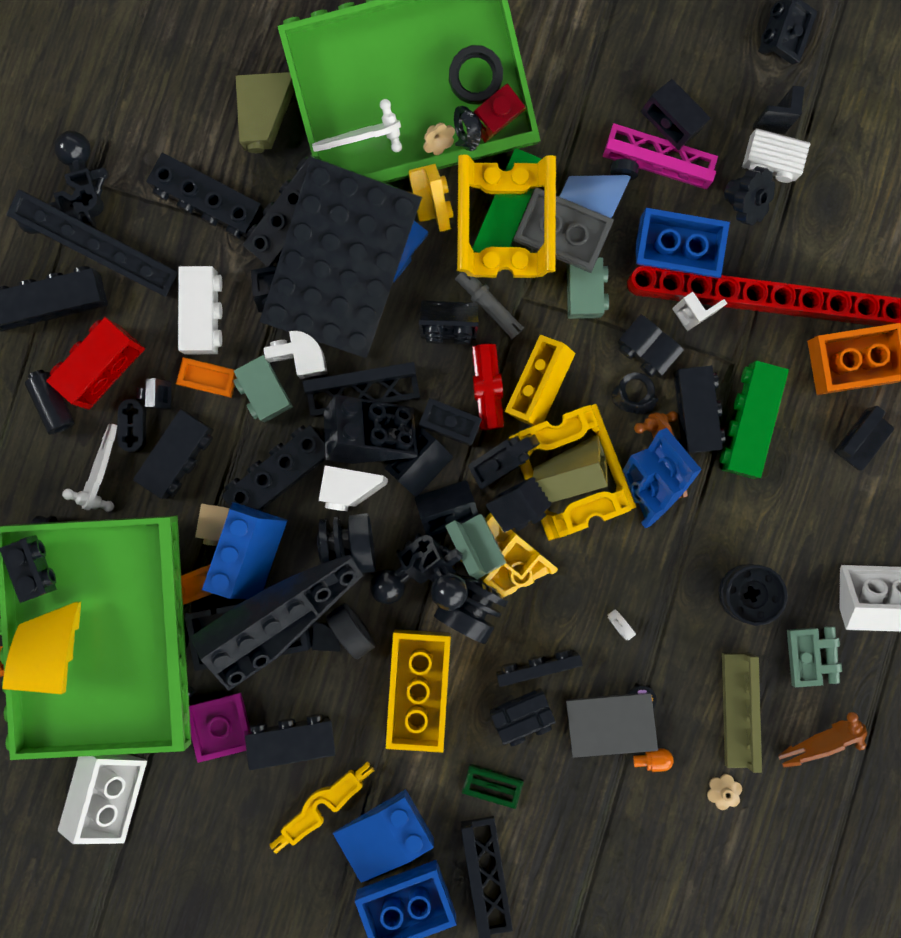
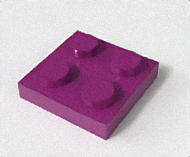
M242 692L189 705L191 738L197 763L246 751L244 731L250 730Z

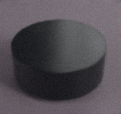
M617 159L612 162L611 175H628L630 180L638 177L639 165L637 162L630 159Z

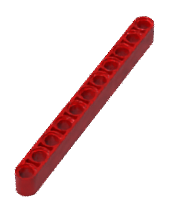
M649 266L636 268L627 281L629 291L633 295L681 301L693 292L691 283L697 282L702 286L703 292L702 294L694 292L700 303L714 306L725 299L728 304L724 307L870 326L901 323V298L723 275H721V278H714ZM637 275L644 276L648 281V286H639L636 283L635 277ZM671 279L675 283V290L666 289L663 285V280ZM719 286L727 287L730 291V296L723 297L719 292ZM747 289H751L756 292V301H752L748 298ZM775 293L783 295V305L776 302ZM803 296H806L811 300V308H808L803 304ZM831 299L838 303V312L831 308ZM859 303L865 306L866 315L859 312ZM886 307L892 309L894 313L893 319L887 315Z

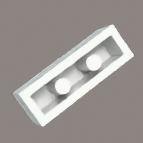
M213 266L179 267L178 351L183 354H218V347L222 346V332L218 330V319H222V304L218 302V292L222 291V276L218 275Z

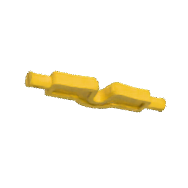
M366 762L355 773L353 770H349L332 786L321 788L312 793L306 800L302 811L284 825L281 830L282 834L269 844L271 849L274 848L273 852L277 854L288 843L292 846L295 845L304 836L323 824L324 817L317 808L318 804H325L333 812L339 811L362 788V781L375 771L372 766L370 767V763Z

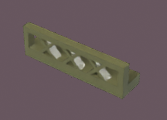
M722 653L725 766L727 768H748L753 773H762L759 657L751 653Z

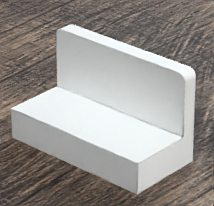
M692 292L672 309L685 329L689 331L728 303L723 299L713 307L705 310L694 292Z

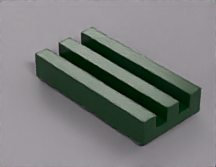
M469 764L462 794L516 809L524 781ZM473 774L515 785L516 789L473 777ZM470 784L513 795V799L510 800L470 788Z

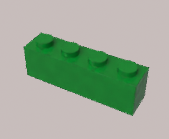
M515 148L505 171H510L514 167V163H538L541 158ZM530 189L524 194H495L472 248L474 252L480 253L489 247H514L511 245L535 189Z
M754 361L744 368L741 376V382L744 383L742 393H738L734 403V409L737 410L735 420H731L727 430V436L730 437L728 447L723 448L720 457V463H723L722 471L751 479L761 478L789 369L760 361Z

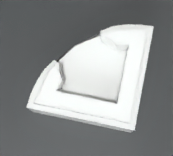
M616 609L608 614V619L622 638L630 640L636 635Z

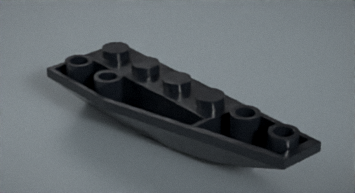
M350 555L320 564L266 588L240 603L190 638L200 660L229 691L277 659L345 594L363 574Z

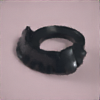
M458 106L454 112V127L459 138L455 146L467 151H474L481 141L482 126L480 119L468 107ZM463 123L467 127V134L464 131Z
M638 372L624 376L619 385L614 386L612 391V402L619 409L635 414L651 412L659 400L655 395V387L652 380L645 374ZM630 380H640L647 388V394L640 402H632L628 399L625 388Z

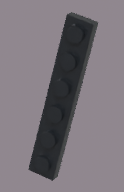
M18 189L6 214L164 297L168 295L179 273L171 267L21 189Z

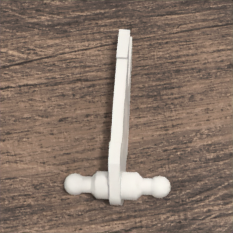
M383 99L380 102V108L383 111V123L318 141L312 144L313 151L331 149L332 147L371 137L386 135L391 140L392 151L400 152L402 149V144L398 138L400 136V120H397L396 115L392 113L391 102L388 99Z
M108 424L84 490L77 493L71 489H65L62 493L64 499L74 500L76 504L81 505L82 509L85 510L101 508L110 512L114 509V504L111 501L102 500L100 496H97V492L107 467L116 436L117 425Z

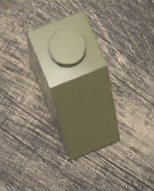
M290 72L236 76L239 142L244 151L262 153L264 149H272L294 93Z
M598 435L534 467L533 477L535 482H538L539 487H542V491L545 492L548 501L552 503L608 486L607 460Z

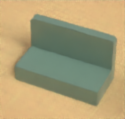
M479 514L463 524L454 520L445 526L456 549L462 553L461 559L469 576L479 579L506 564V560L483 515Z

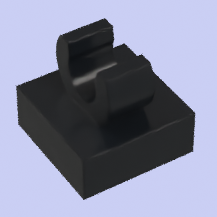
M156 378L146 379V388H137V399L145 400V407L161 410L171 409L172 382Z

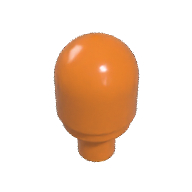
M659 748L658 751L645 752V755L633 756L634 767H647V771L652 772L668 771L674 762L671 752L663 748Z

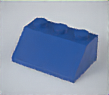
M646 208L640 216L636 240V264L721 278L730 222Z
M233 502L202 590L229 599H249L263 591L287 520Z

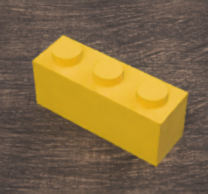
M540 335L505 412L531 426L543 423L576 353L564 343Z

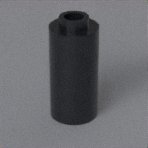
M37 370L28 375V380L24 384L49 435L56 434L72 427L75 422L63 396L46 381L51 376L50 372Z

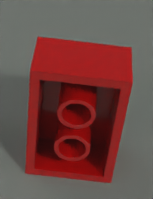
M106 317L96 321L90 327V334L83 341L73 345L67 359L56 364L50 371L51 376L46 380L71 404L89 410L146 349L123 327Z

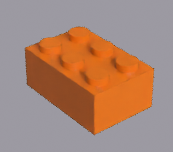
M901 323L819 335L807 341L817 395L901 382Z

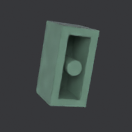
M603 258L597 259L592 273L567 263L568 319L601 318L604 315V310H608L609 295L604 294V283L608 282V266H603Z
M264 355L234 370L237 377L233 380L241 395L245 393L250 403L247 404V408L254 419L259 418L260 421L265 423L293 408L270 362L265 359Z

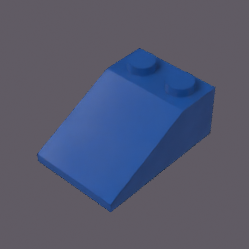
M406 789L333 832L335 839L361 883L407 864L434 848V837Z

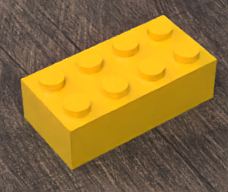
M394 630L386 749L443 753L451 633Z

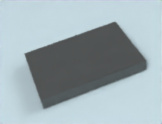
M537 187L533 192L513 240L536 251L544 244V190ZM556 196V259L592 273L614 219Z
M651 692L566 700L573 758L658 751Z

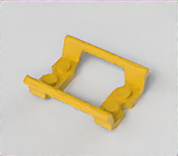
M469 155L458 156L457 271L465 272L467 276L488 278H496L498 272L504 269L509 270L513 274V278L543 277L547 273L556 271V156H545L538 163H514V167L510 171H502L498 167V163H474ZM469 186L481 189L488 194H524L530 189L544 187V244L538 250V253H530V251L521 247H489L480 253L474 252L469 243Z
M597 404L588 405L562 415L563 420L559 426H552L548 421H545L509 437L510 439L518 436L522 440L527 436L530 437L535 434L540 445L527 452L529 456L537 449L548 451L576 441L583 437L589 429H592L598 435L607 463L616 483V492H599L567 505L564 512L559 514L550 512L548 509L544 511L546 517L541 520L548 541L588 528V522L593 516H599L603 521H606L636 508ZM528 459L526 463L520 466L525 480L533 477V469Z

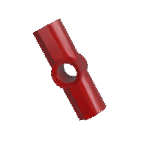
M496 344L472 346L475 376H473L475 401L478 403L479 417L482 418L480 430L504 428L501 398H503L501 373L499 374Z

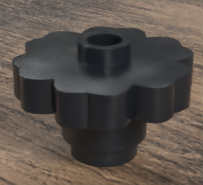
M756 166L754 170L748 169L742 178L732 179L728 182L724 197L733 206L734 211H737V221L753 226L756 221L761 222L768 213L769 203L774 198L775 182L772 181L773 172L769 171L768 168Z

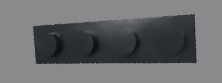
M82 266L73 269V273L65 275L63 273H52L47 275L44 280H23L19 282V286L11 288L0 286V331L108 306L101 274L89 266Z

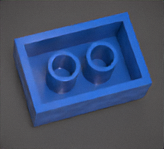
M437 860L357 889L355 904L368 938H424L456 926V911Z

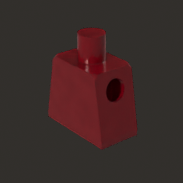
M508 83L474 111L476 116L486 126L485 128L481 123V139L484 143L489 141L527 109Z

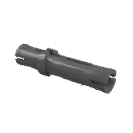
M461 272L455 278V281L471 296L470 300L475 303L477 302L511 340L525 328L492 295L487 284L483 285L476 277L467 276L465 272Z

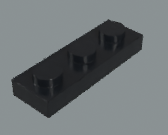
M565 649L556 652V657L545 659L544 656H537L528 659L529 664L518 666L517 663L503 665L501 666V671L496 672L499 686L502 687L583 666L580 654L577 651L572 652V649Z

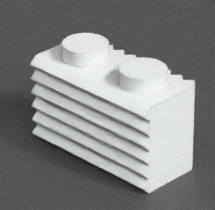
M756 128L750 135L742 167L749 170H754L756 166L768 168L769 171L773 172L777 181L784 183L796 181L803 173L810 142Z

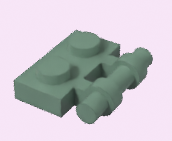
M835 626L824 627V638H819L818 628L787 630L792 686L823 685L822 674H828L829 684H839V672H842V663L838 662L837 647L840 646L839 637H836ZM820 648H826L827 663L821 664Z

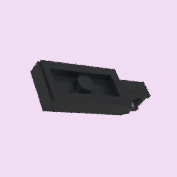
M535 434L530 437L527 436L522 440L515 436L470 463L468 467L482 490L526 463L530 459L527 452L540 445V442Z

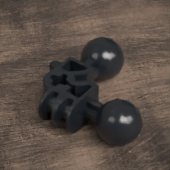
M65 131L55 141V154L58 160L70 168L71 173L64 174L67 185L74 193L72 195L64 191L53 193L55 202L48 204L84 223L90 222L95 228V217L100 215L104 208V203L101 199L102 186L109 173L105 168L89 171L86 166L91 153L88 139L76 131ZM87 198H91L89 200V205L85 206V204L87 203ZM16 220L19 228L24 232L40 234V232Z
M420 533L416 534L413 543L411 541L405 543L403 551L400 549L396 550L402 565L396 571L392 569L381 570L371 579V595L377 602L391 605L399 601L405 592V582L410 578H413L420 584L430 579L433 582L431 589L432 600L439 608L453 611L460 608L468 595L467 584L460 576L454 574L457 572L454 564L461 560L462 553L457 549L449 550L431 536L421 535Z

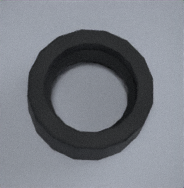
M471 45L461 49L454 56L449 68V84L452 92L461 101L468 104L484 103L499 90L503 81V67L500 58L493 50L482 45ZM471 58L485 60L493 72L490 86L479 93L466 90L461 85L459 79V70L462 64Z
M343 603L326 616V620L339 642L355 659H360L375 648V642L371 634L347 604Z

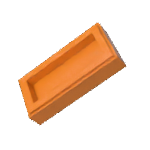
M183 357L176 384L232 398L235 387L233 380L237 377L234 369Z

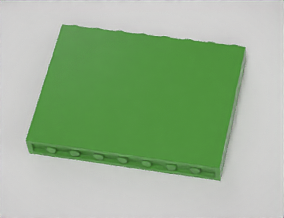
M366 0V3L355 5L354 2L338 6L339 10L329 13L327 10H318L311 13L310 18L302 20L299 17H291L284 20L283 25L278 26L312 156L320 157L323 161L384 183H390L409 178L408 172L412 169L436 164L437 170L458 165L459 155H469L474 161L509 152L515 148L520 149L532 146L541 141L508 0ZM471 45H482L493 50L500 58L503 67V81L499 89L508 83L527 109L486 143L481 139L479 146L474 151H467L455 146L459 139L455 132L453 135V145L445 149L442 154L434 155L433 152L427 153L423 145L426 142L424 136L430 126L444 123L446 126L451 125L455 129L454 112L458 106H466L474 112L481 105L463 102L452 92L449 84V68L454 56L461 49ZM471 58L462 64L459 70V79L461 85L466 90L479 93L490 86L493 72L485 60ZM383 99H388L391 102V111L396 115V119L400 120V136L398 137L402 144L400 152L392 151L391 140L386 135L371 137L332 147L331 149L313 151V143L383 123V111L380 108V102ZM463 123L464 131L467 134V127Z
M178 516L0 526V547L17 542L25 537L37 535L38 540H41L45 546V559L48 567L55 573V586L57 589L19 603L0 552V635L2 636L3 645L0 652V661L4 665V671L10 646L19 624L74 602H81L79 629L75 630L73 660L68 662L66 692L63 694L2 689L6 693L4 719L8 722L6 748L10 753V760L185 751L191 744Z

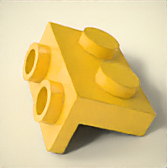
M436 164L409 170L412 192L422 196L417 211L419 221L436 219L440 232L451 229L449 218L453 217V211L450 201L445 202L444 194L449 193L445 175H439Z

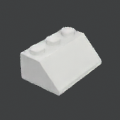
M325 466L319 501L326 502L325 508L348 511V506L356 507L386 486L388 478L382 475Z
M841 565L839 608L846 630L901 631V567Z
M128 754L78 757L58 832L72 844L124 843L147 760Z

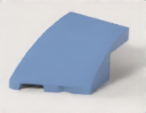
M569 176L559 197L612 218L630 180V176Z

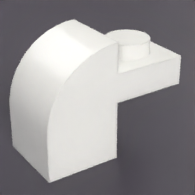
M289 331L291 343H287V340H277L270 342L269 347L263 348L265 359L269 362L294 358L297 376L300 379L328 374L325 356L321 347L306 333Z

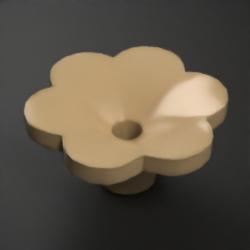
M444 123L430 126L424 136L426 141L423 145L424 150L427 153L433 152L434 155L442 154L445 149L453 145L455 129L451 125L446 126Z
M723 774L720 778L714 777L710 780V790L707 792V797L709 801L715 803L718 809L726 810L729 806L735 807L740 803L739 795L742 792V786L734 781L731 775Z

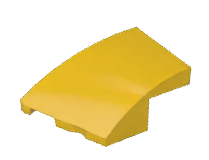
M489 513L485 520L506 560V564L481 577L484 583L497 589L503 597H506L516 592L520 587L533 584L534 580L546 574L557 572L558 568L514 531L510 529L504 533L493 515Z
M74 602L18 625L8 653L2 689L63 694L66 692L68 662L73 660L75 630L79 629L81 602Z

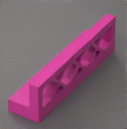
M615 123L612 125L603 153L605 158L614 161L617 159H630L637 162L640 169L706 190L714 180L716 174L714 168L718 159L716 155L683 146L678 151L668 140ZM616 133L627 136L631 144L614 139ZM647 142L653 144L657 152L639 146ZM675 151L680 154L683 160L665 154ZM700 159L709 162V166L705 168L691 162Z

